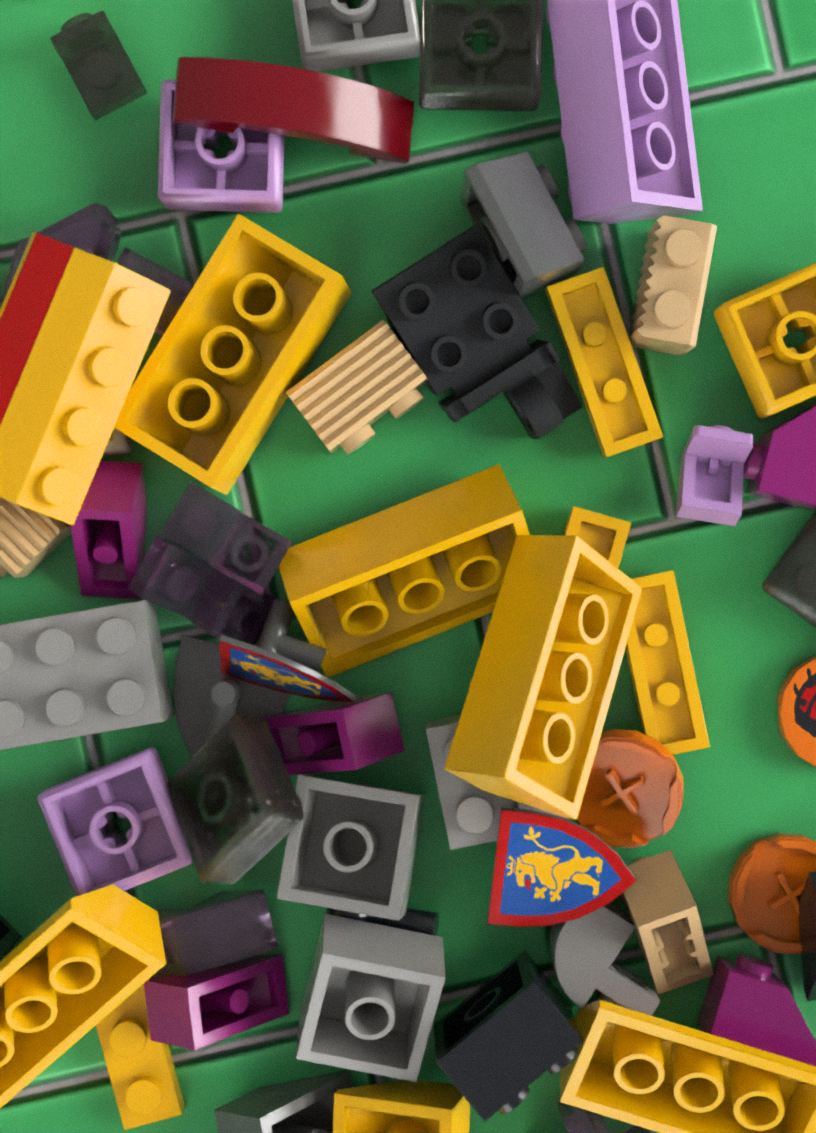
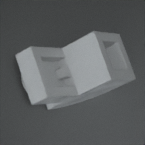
M612 903L581 918L551 926L549 950L555 972L567 996L581 1009L585 1007L597 989L599 991L596 995L597 1000L652 1016L661 1002L653 987L614 961L635 929V925L626 912Z

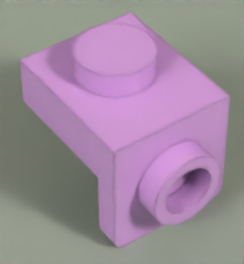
M697 425L693 427L680 457L676 517L736 526L742 515L744 463L753 448L752 434L737 432L722 425L708 427Z

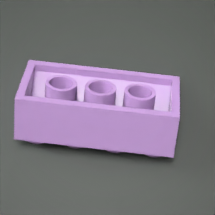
M547 0L546 16L551 31L555 64L553 74L558 88L562 121L561 138L565 146L569 179L568 196L572 205L573 220L615 224L656 219L663 215L680 216L703 211L677 0Z

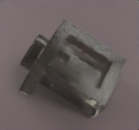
M104 11L97 12L94 15L90 13L77 15L63 24L61 32L51 37L50 40L56 52L63 60L95 120L147 94L141 79Z

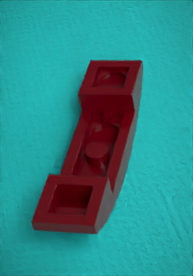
M179 57L177 60L173 123L233 133L239 127L350 147L349 154L403 164L409 162L414 102L400 95L351 79L290 66L205 57Z

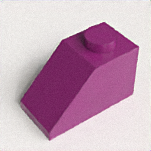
M816 403L759 436L758 444L753 443V448L744 463V478L748 479L745 494L816 511Z
M100 461L75 523L70 525L81 596L141 599L147 522V499L143 463Z
M392 692L357 696L355 702L330 701L259 719L272 777L357 770L405 751Z
M741 953L738 954L736 961L717 956L713 968L714 975L710 978L697 1020L701 1031L816 1066V1040L789 989L772 972L773 965L757 957Z
M279 954L191 964L149 978L144 983L151 1041L191 1050L200 1049L289 1014L283 958Z

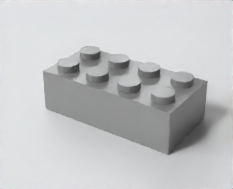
M155 599L0 625V750L161 723L175 715Z

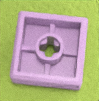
M176 79L163 80L161 83L158 198L164 207L169 210L279 213L282 210L285 136L239 127L233 133L173 123ZM220 136H229L232 145L236 149L228 151L226 158H216L214 152L208 148L218 146Z
M153 747L52 786L38 795L39 805L76 897L112 884L126 891L186 867L197 856L196 847L159 754ZM113 812H116L120 818L127 817L132 827L126 832L127 839L123 840L119 832L109 834L106 829V824L113 818Z

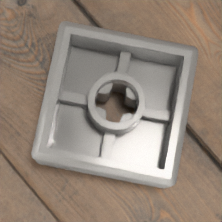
M292 0L303 69L319 72L418 57L421 53V35L415 0L361 1V7L356 9H349L347 4H345L346 0Z

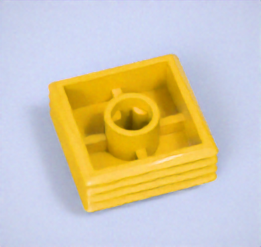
M813 263L724 302L714 311V318L757 416L760 418L768 417L816 396V263ZM786 325H788L792 333L802 330L805 335L806 341L798 346L800 354H798L794 347L787 348L783 342V337L788 333Z

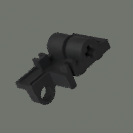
M478 225L472 226L371 291L387 316L386 319L392 331L427 377L428 387L431 392L438 396L447 389L450 390L451 395L438 403L453 422H457L503 392L528 435L532 439H539L564 422L563 419L583 407L559 365L560 358L551 343L539 339L531 344H528L526 339L540 330Z

